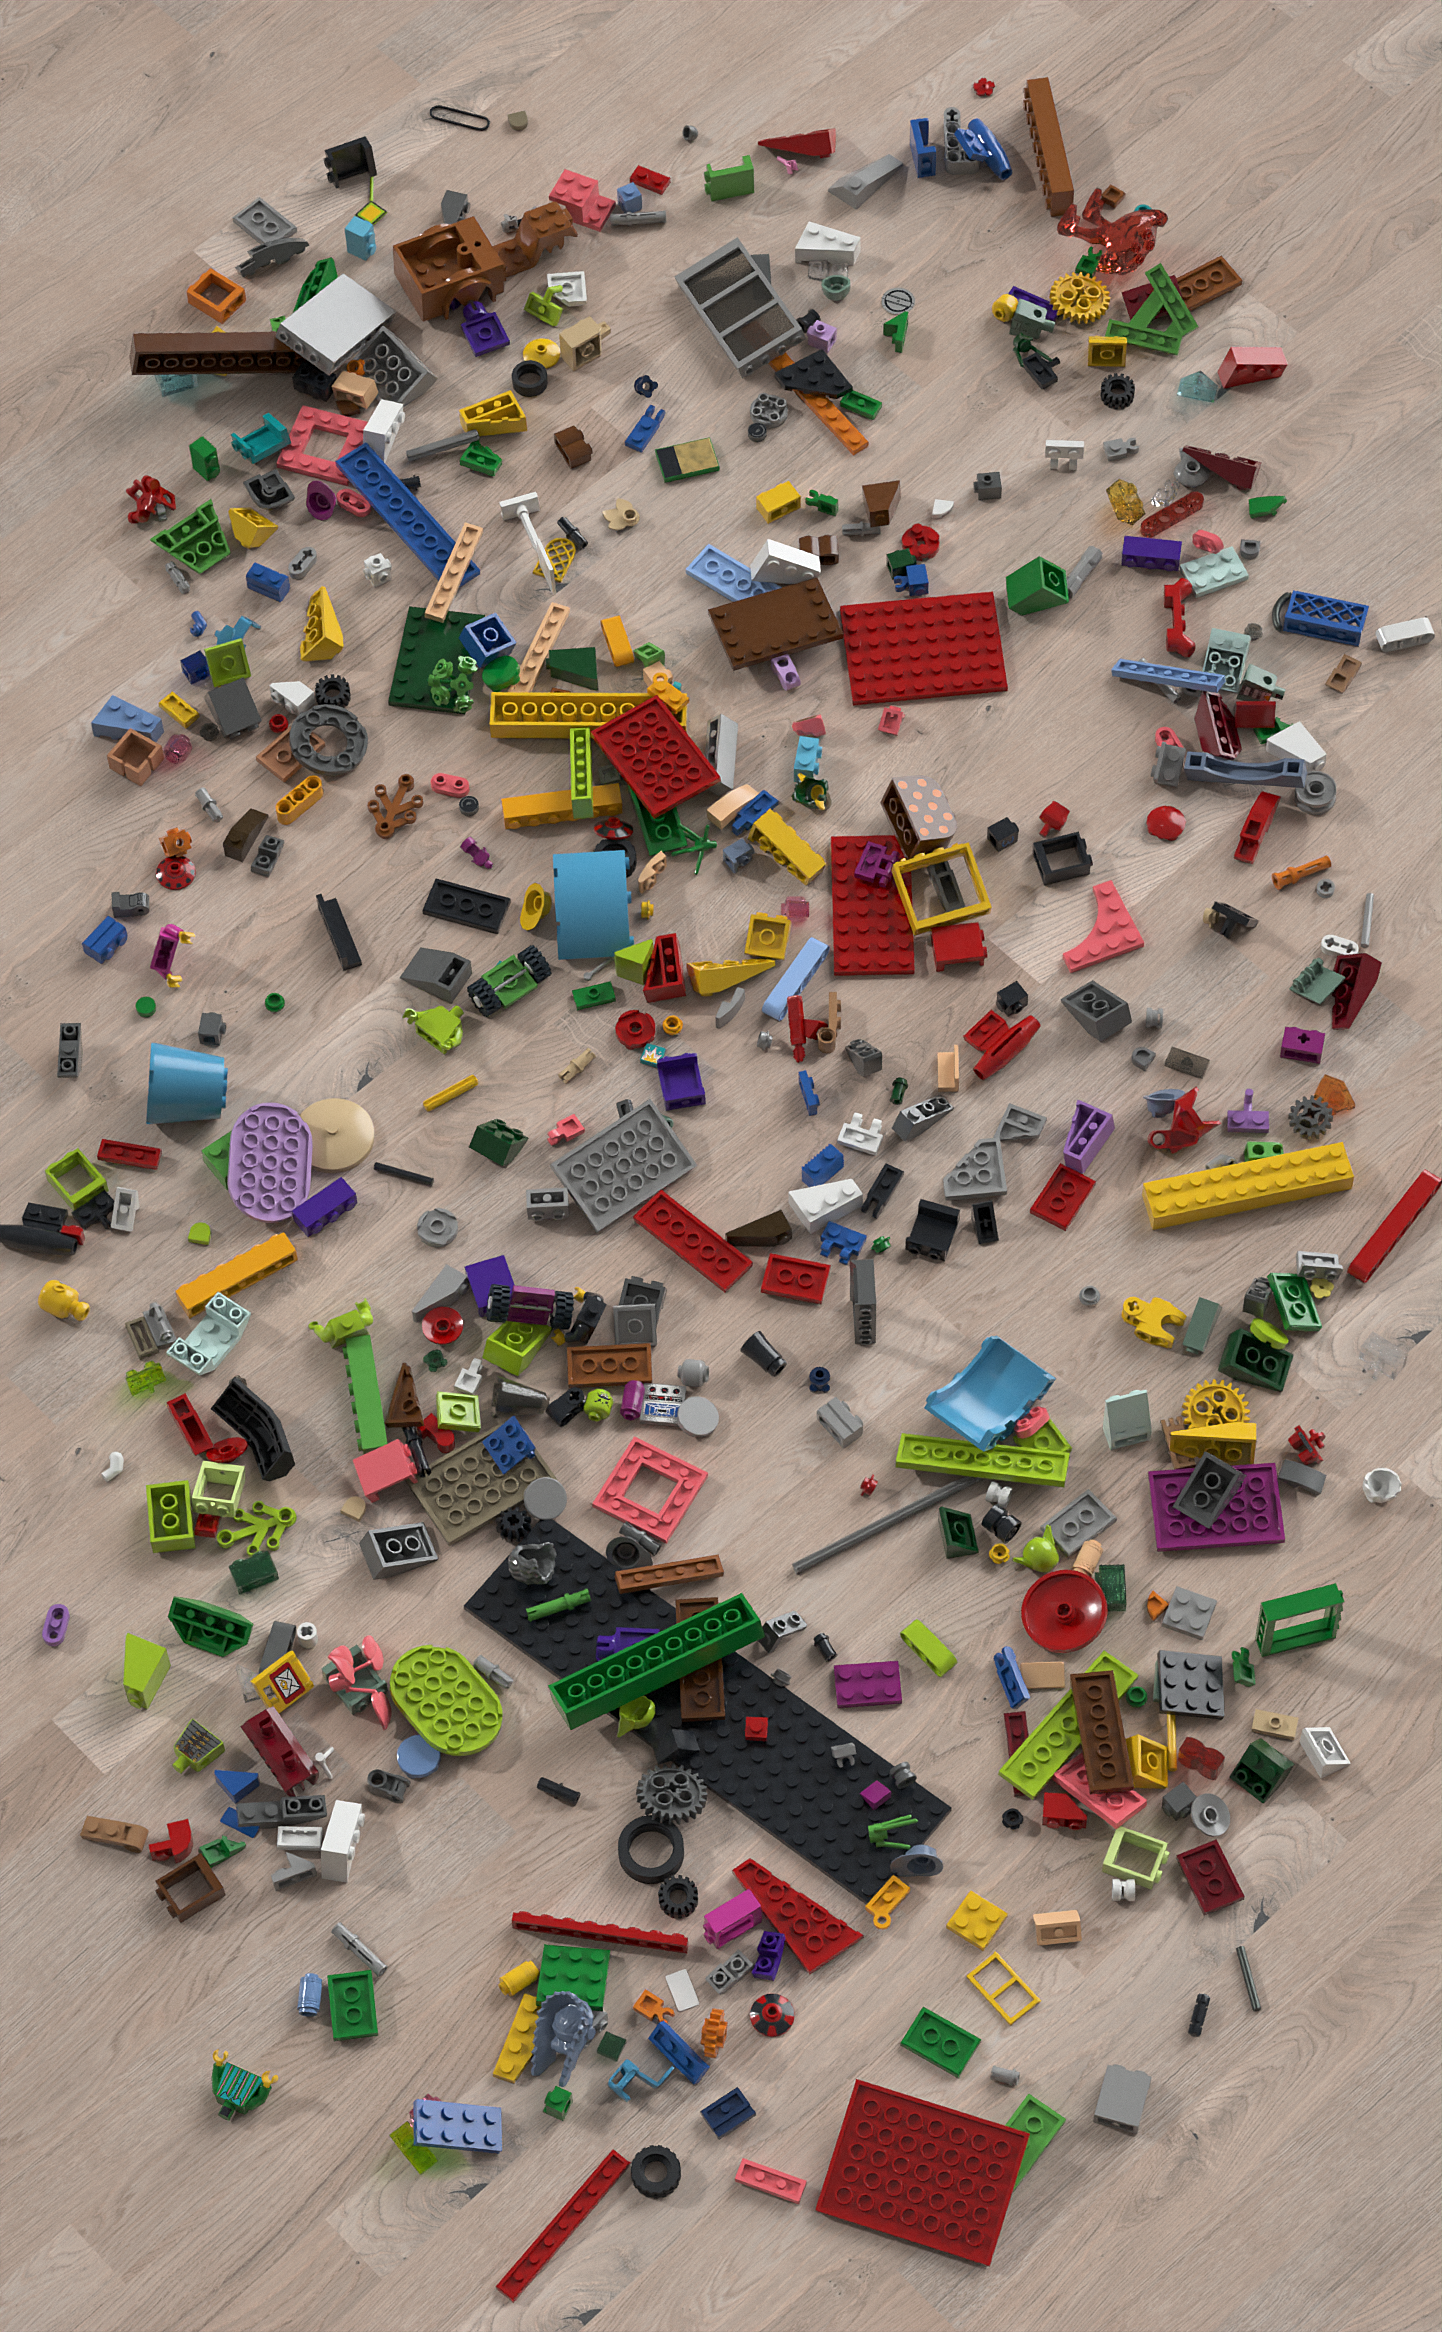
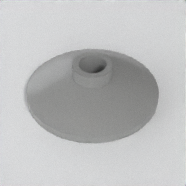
M1205 1793L1193 1801L1191 1816L1200 1832L1207 1836L1215 1837L1223 1834L1228 1829L1230 1813L1221 1798L1214 1794Z

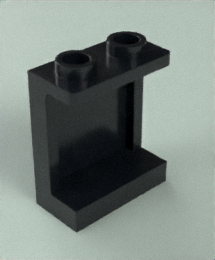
M366 136L324 150L326 158L323 160L329 171L326 173L329 183H333L336 189L339 188L338 181L367 172L370 178L377 176L372 146Z

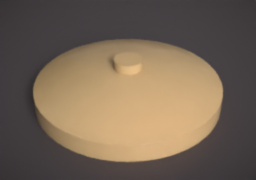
M339 1098L325 1099L310 1105L299 1115L307 1123L312 1135V1169L323 1173L345 1172L361 1164L370 1154L375 1138L374 1127L368 1113L358 1104Z

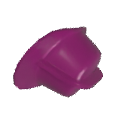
M312 481L307 487L306 507L314 518L327 520L332 516L336 505V496L327 484L322 481Z

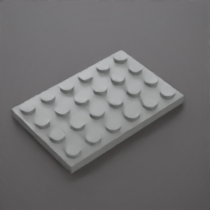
M651 1099L550 1165L596 1233L697 1166Z

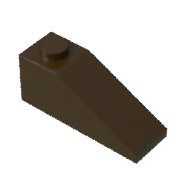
M250 808L230 829L223 842L225 856L243 863L269 815Z
M782 1210L725 1233V1240L732 1246L774 1247L784 1245L792 1239V1228Z

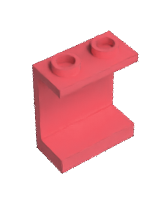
M399 1439L353 1459L364 1494L372 1503L380 1500L377 1492L408 1478L414 1484L418 1482L415 1475L418 1474L417 1468L409 1458L411 1451L408 1445H404Z

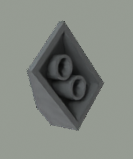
M1093 980L1061 999V1003L1087 1033L1099 1041L1107 1039L1110 1035L1132 1023L1128 1003Z
M1204 1452L1173 1507L1205 1527L1210 1528L1235 1496L1247 1475L1211 1453Z
M424 1522L368 1530L359 1542L373 1580L393 1577L438 1560Z

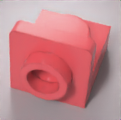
M890 706V708L884 707L878 731L898 736L902 718L904 719L905 716L901 712V708Z

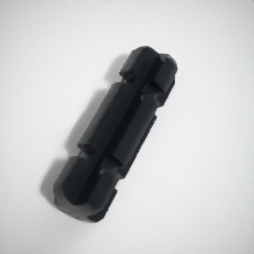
M1199 1993L1197 1995L1196 2003L1198 2004L1194 2006L1190 2021L1192 2024L1189 2025L1188 2033L1193 2037H1199L1202 2032L1201 2026L1204 2024L1208 2009L1206 2006L1208 2007L1210 1997L1207 1994Z

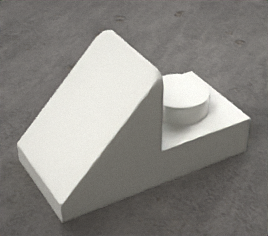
M117 1187L111 1228L125 1231L133 1230L135 1211L140 1207L138 1191Z

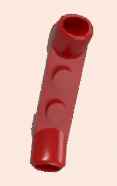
M1180 578L1174 585H1164V608H1172L1173 628H1168L1166 632V651L1177 652L1184 658H1188L1194 653L1196 645L1193 640L1183 633L1186 631V621L1182 620V616H1185V604H1181V602L1192 593V584L1189 580Z

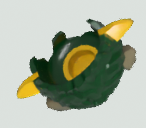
M799 773V781L795 784L794 792L791 795L792 800L810 809L828 810L832 802L828 792V781L826 779L816 780L813 777Z

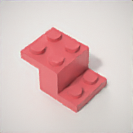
M564 169L549 194L550 201L566 206V209L573 218V223L599 232L616 206L615 200L599 195L598 180Z

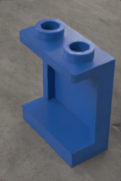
M928 118L910 120V148L917 178L936 176L935 146L924 147V145H928L929 140Z

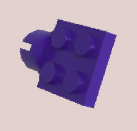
M479 301L473 302L476 307L475 310H473L470 303L464 307L463 316L466 322L461 324V329L475 357L510 345V340L496 312H486L483 304Z
M616 1627L615 1635L598 1636L596 1659L600 1661L659 1633V1629Z

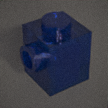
M201 650L180 660L182 672L191 685L210 676L206 656L203 655Z

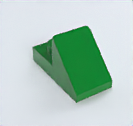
M906 311L883 324V335L892 336L895 352L899 353L903 352L908 328L909 312Z

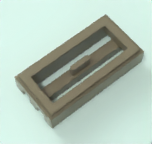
M144 1316L125 1323L127 1332L140 1360L144 1359L143 1357L152 1356V1353H159V1349ZM142 1322L152 1348H148L138 1323ZM133 1325L143 1345L144 1351L142 1352L131 1329Z

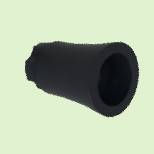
M757 1331L750 1336L741 1347V1353L752 1359L772 1377L780 1374L787 1365L782 1355L770 1344L761 1331Z

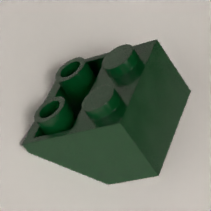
M494 1119L476 1127L469 1148L504 1166L514 1160L529 1138L523 1135L522 1131L508 1127L504 1121Z
M1259 1738L1250 1743L1229 1778L1264 1804L1285 1781L1295 1764L1262 1738Z

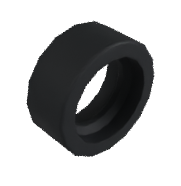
M532 360L517 364L512 371L513 389L525 397H535L542 394L548 384L546 368L541 363ZM527 373H534L541 377L537 383L530 385L519 381V378Z

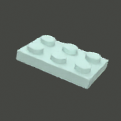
M1232 546L1221 550L1217 554L1212 553L1180 565L1183 577L1192 584V592L1195 598L1246 581L1249 578V574Z

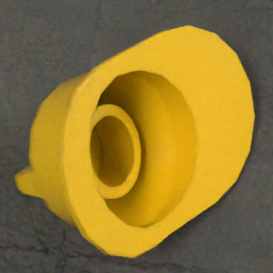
M538 883L531 884L525 892L520 915V924L525 930H532L536 927L540 919H543L552 908L551 894L544 891Z

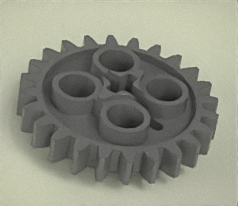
M663 1764V1769H660L657 1765L654 1771L648 1769L647 1775L642 1774L641 1780H638L636 1789L637 1802L640 1803V1809H645V1815L652 1813V1820L657 1817L660 1818V1823L668 1820L669 1825L672 1824L673 1820L680 1825L682 1819L686 1823H689V1817L696 1819V1815L701 1814L702 1808H705L708 1794L706 1793L707 1786L703 1785L704 1780H698L697 1778L699 1774L691 1775L692 1769L684 1771L683 1765L676 1769L675 1764H672L671 1768Z

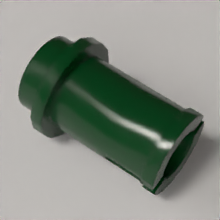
M898 1077L892 1083L894 1087L889 1101L893 1104L901 1105L908 1084L906 1079Z

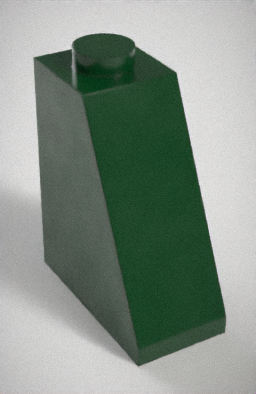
M595 647L549 650V658H545L546 670L550 669L552 678L592 690H598Z

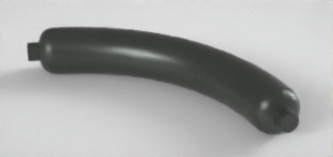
M1285 592L1279 597L1272 610V622L1275 630L1279 632L1282 631L1280 610L1284 603L1291 598V592Z

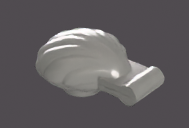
M1179 448L1181 461L1173 472L1176 481L1185 487L1191 488L1203 485L1209 478V468L1183 452V448Z

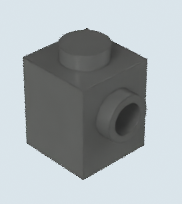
M1000 472L977 474V479L973 482L974 493H978V500L1001 498Z
M215 1012L202 1013L198 1031L200 1044L220 1045L222 1034L225 1035L226 1023L223 1022L222 1014Z
M1182 1782L1163 1796L1162 1809L1167 1816H1172L1175 1821L1181 1817L1186 1818L1191 1814L1192 1803L1197 1797Z

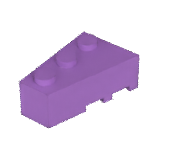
M1077 1099L1076 1111L1072 1118L1071 1129L1068 1132L1063 1151L1067 1167L1082 1174L1086 1171L1115 1129L1112 1114Z

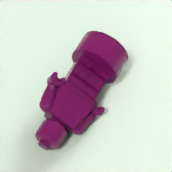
M471 836L462 842L460 848L473 857L471 862L480 867L484 865L487 869L493 868V863L489 860L490 855L485 847L480 849L477 846V842Z

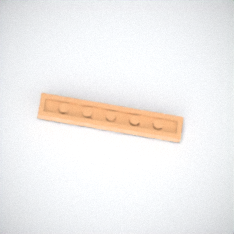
M468 523L464 524L425 611L426 618L444 622L483 534V528Z
M551 603L520 666V680L516 685H511L508 692L532 691L546 662L545 658H548L549 650H552L570 613L569 607Z

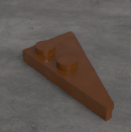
M402 1363L386 1416L385 1425L388 1428L424 1426L411 1367L407 1363Z

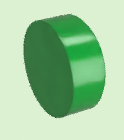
M145 996L137 1000L135 1007L138 1015L141 1017H150L156 1012V1003L151 997Z

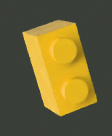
M787 481L756 496V508L769 524L801 508V496L790 481Z

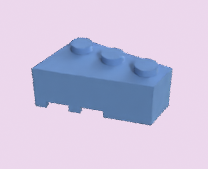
M114 695L110 697L91 722L94 736H108L113 740L121 739L130 728L154 742H157L164 733L161 718Z

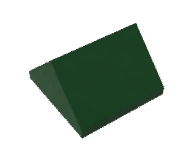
M941 1506L938 1511V1523L946 1559L979 1553L971 1514Z

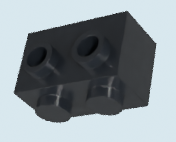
M304 361L292 377L295 390L325 402L332 395L333 390L331 386L337 379L336 374L327 375L318 367Z

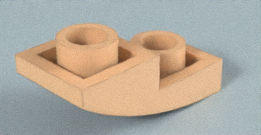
M662 851L649 861L638 879L640 893L653 888L655 883H657L656 874L662 873L667 867L666 855Z

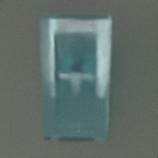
M1198 371L1181 378L1177 396L1214 403L1218 385L1202 371Z

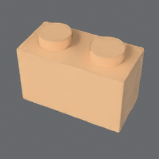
M342 371L331 386L337 400H348L366 409L378 394L373 379Z

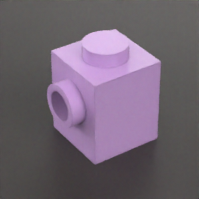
M816 320L814 325L810 326L807 331L808 345L819 350L823 349L824 352L828 353L837 340V328Z

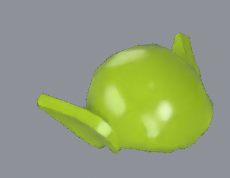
M1046 1525L1043 1537H1035L1030 1540L1023 1549V1557H1014L1013 1562L1023 1564L1039 1572H1050L1059 1562V1555L1055 1548L1051 1526Z
M641 1696L621 1706L617 1737L620 1738L632 1729L646 1727L654 1718L655 1704L647 1697Z

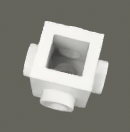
M381 553L364 560L365 569H363V573L366 579L370 580L374 588L391 580L390 570L392 565Z

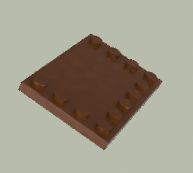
M817 577L708 609L710 620L733 671L766 662L786 654H793L843 639L841 627Z

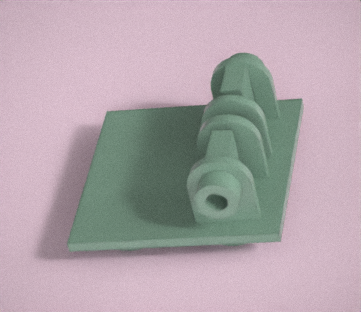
M1317 958L1313 959L1309 967H1306L1293 980L1289 990L1321 1004L1346 978L1323 967V960Z

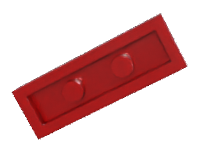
M102 1139L97 1159L157 1170L162 1149Z

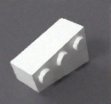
M853 1179L789 1191L788 1200L789 1205L809 1234H812L825 1227L829 1221L834 1222L862 1207L863 1193Z

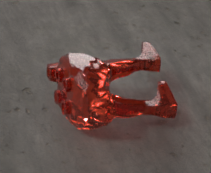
M1096 188L1084 208L1082 218L1098 228L1090 229L1078 226L1080 216L1076 215L1077 205L1071 204L1058 223L1057 231L1059 235L1076 237L1091 244L1105 246L1106 253L1100 257L1097 272L1123 276L1135 271L1144 262L1149 252L1154 249L1157 228L1165 226L1168 216L1161 210L1146 209L1125 214L1111 223L1101 215L1105 201L1101 200L1102 189Z

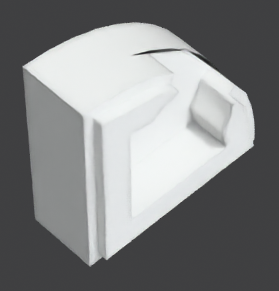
M935 499L932 518H941L948 512L950 513L954 507V501Z

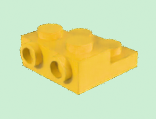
M756 912V915L751 914L744 954L784 960L787 942L789 941L791 920H787L788 917L776 915V918L768 917V914Z

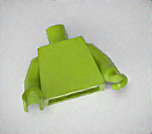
M455 1005L450 1011L443 1006L420 1012L410 1008L405 1010L402 1017L408 1018L407 1023L410 1025L415 1022L416 1034L444 1055L448 1050L461 1044L463 1030L459 1018L464 1012L459 1006Z
M364 1298L363 1302L355 1303L356 1310L329 1320L325 1328L322 1325H318L317 1321L310 1322L308 1327L314 1330V1333L323 1342L330 1343L333 1349L345 1344V1338L369 1334L366 1327L373 1323L371 1307L367 1299Z

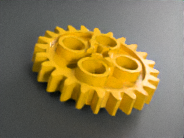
M1072 272V276H1069L1067 273L1064 278L1060 276L1058 281H1054V285L1051 286L1049 298L1051 299L1050 304L1053 305V310H1058L1057 315L1063 314L1064 320L1069 317L1071 323L1074 319L1077 320L1078 324H1080L1081 320L1085 324H1087L1088 320L1094 322L1095 318L1100 320L1101 315H1105L1106 310H1108L1110 302V292L1106 291L1107 286H1101L1102 280L1096 282V276L1091 279L1089 278V273L1083 276L1082 272L1079 273V276H1076L1074 272Z
M1213 1379L1209 1385L1208 1381L1204 1380L1203 1387L1197 1383L1195 1386L1196 1390L1191 1388L1189 1391L1190 1395H1186L1184 1399L1186 1402L1182 1404V1408L1185 1410L1182 1411L1181 1416L1187 1418L1184 1419L1183 1424H1189L1188 1429L1207 1427L1210 1423L1215 1425L1233 1422L1248 1423L1250 1418L1247 1415H1249L1250 1410L1244 1408L1248 1406L1249 1402H1242L1245 1394L1238 1395L1239 1388L1232 1390L1231 1382L1224 1386V1380L1217 1384L1216 1380ZM1214 1396H1220L1223 1402H1217ZM1202 1406L1205 1408L1206 1412L1201 1413L1197 1410L1196 1407ZM1226 1413L1233 1414L1235 1416V1419H1228L1226 1417Z

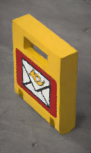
M294 1651L287 1652L250 1681L266 1708L274 1706L278 1713H281L314 1687L313 1682L310 1681V1677ZM269 1685L277 1699L273 1697L269 1700L263 1689Z

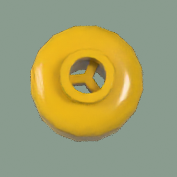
M1009 294L1001 295L992 305L993 315L999 321H1010L1014 317L1018 300Z

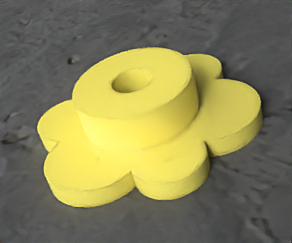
M1319 1278L1312 1279V1285L1310 1286V1291L1314 1293L1317 1299H1321L1324 1296L1329 1297L1334 1289L1333 1283Z

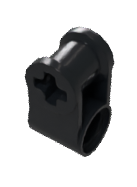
M577 1387L568 1389L562 1396L551 1402L545 1412L559 1427L567 1425L571 1419L583 1411L585 1404L583 1391Z

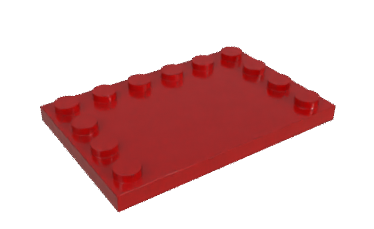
M658 695L591 731V737L654 819L721 782L720 775Z

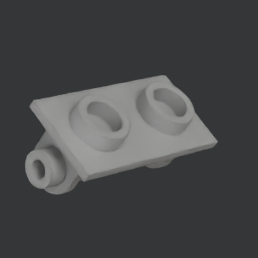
M157 1302L151 1303L149 1310L144 1311L143 1315L157 1347L175 1342L177 1339L163 1307L157 1304Z

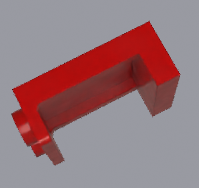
M979 922L931 927V944L936 972L944 971V965L979 961L980 966H984V959L988 958L987 947L982 945L985 937L984 930L979 928Z

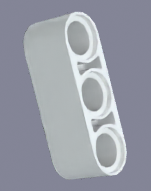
M1419 618L1383 626L1375 633L1383 652L1425 644L1435 638L1428 618Z

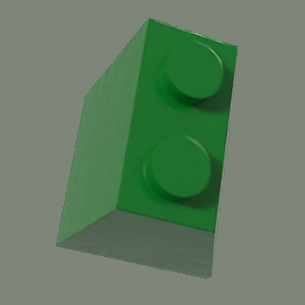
M1040 556L1006 576L1008 607L1021 616L1069 602L1066 570Z

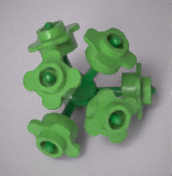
M459 656L458 661L460 663L458 669L462 673L459 674V677H456L452 674V662H446L445 659H441L436 664L433 675L430 674L427 679L428 686H432L433 700L437 705L443 703L447 705L450 699V692L456 690L459 697L454 700L455 706L453 711L464 713L471 710V705L474 701L469 696H465V692L472 690L474 685L468 681L466 674H472V672L477 671L475 667L477 662L471 657ZM449 684L451 687L447 689L446 687L441 685Z

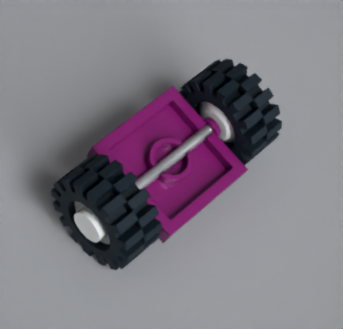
M491 1284L487 1299V1320L499 1323L510 1321L547 1325L550 1315L551 1328L569 1330L573 1318L574 1295L572 1292L513 1285L510 1296V1287L508 1285Z

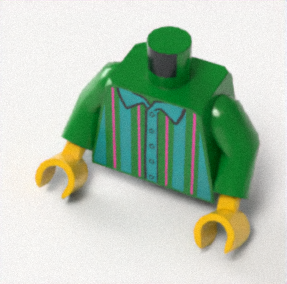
M219 2049L213 2052L215 2063L213 2064L211 2076L212 2092L216 2097V2101L222 2105L218 2116L230 2121L234 2111L245 2115L248 2111H252L264 2104L272 2089L271 2084L278 2081V2076L274 2075L270 2081L268 2078L270 2070L264 2072L262 2077L231 2063L226 2062L224 2065L223 2061L228 2058V2052L225 2051L223 2058H219Z

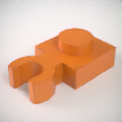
M646 1989L633 2006L634 2011L650 2021L657 2017L659 2022L665 2021L668 2024V2021L663 2019V2016L666 2014L671 2017L675 2016L671 2008L662 2007L664 2005L662 1999Z

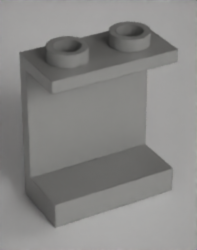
M1108 2065L1093 2122L1137 2134L1146 2096L1151 2084V2076L1139 2070L1135 2072L1126 2070L1121 2065Z

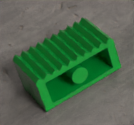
M201 436L189 445V452L192 459V468L206 481H209L220 473L217 448H214L212 443H209L204 436Z

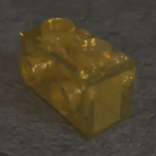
M1118 479L1106 489L1116 517L1121 522L1134 525L1146 515L1143 502L1139 499L1137 488L1133 483Z

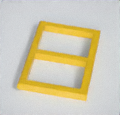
M994 1952L983 1963L966 1975V1978L1010 2026L1041 2002L997 1952ZM997 1959L1010 1973L1012 1978L992 1995H989L974 1976ZM1017 1981L1031 1996L1033 2001L1010 2018L994 1999Z

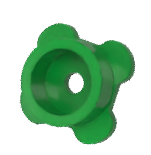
M881 1236L875 1239L870 1249L875 1250L877 1254L891 1247L889 1243L891 1238Z

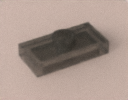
M1172 1046L1164 1066L1203 1079L1210 1060Z

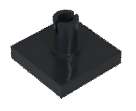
M1215 901L1212 909L1227 917L1219 934L1229 939L1237 923L1247 927H1256L1259 920L1224 902Z

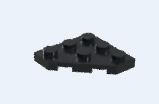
M823 349L775 372L774 376L783 389L787 391H792L793 389L800 390L804 394L815 396L823 394L828 395L832 399H838L853 391V386Z

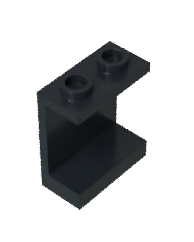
M920 1199L918 1215L910 1237H906L905 1250L915 1255L928 1256L932 1260L945 1261L960 1220V1210Z

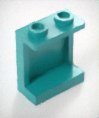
M270 413L262 416L265 423L263 427L243 438H240L235 433L231 434L233 449L236 452L239 451L245 460H249L252 464L291 444L287 428Z

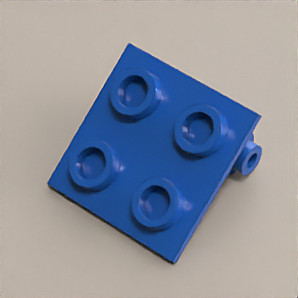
M512 1416L482 1441L503 1474L507 1473L525 1457L531 1459L535 1456L536 1447L515 1416Z

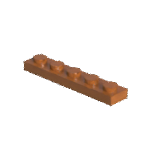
M719 1554L616 1571L615 1579L619 1593L623 1594L723 1577L724 1570Z

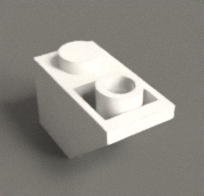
M300 681L272 683L269 685L271 698L276 703H281L285 706L286 710L291 714L294 713L298 716L315 704L314 692Z

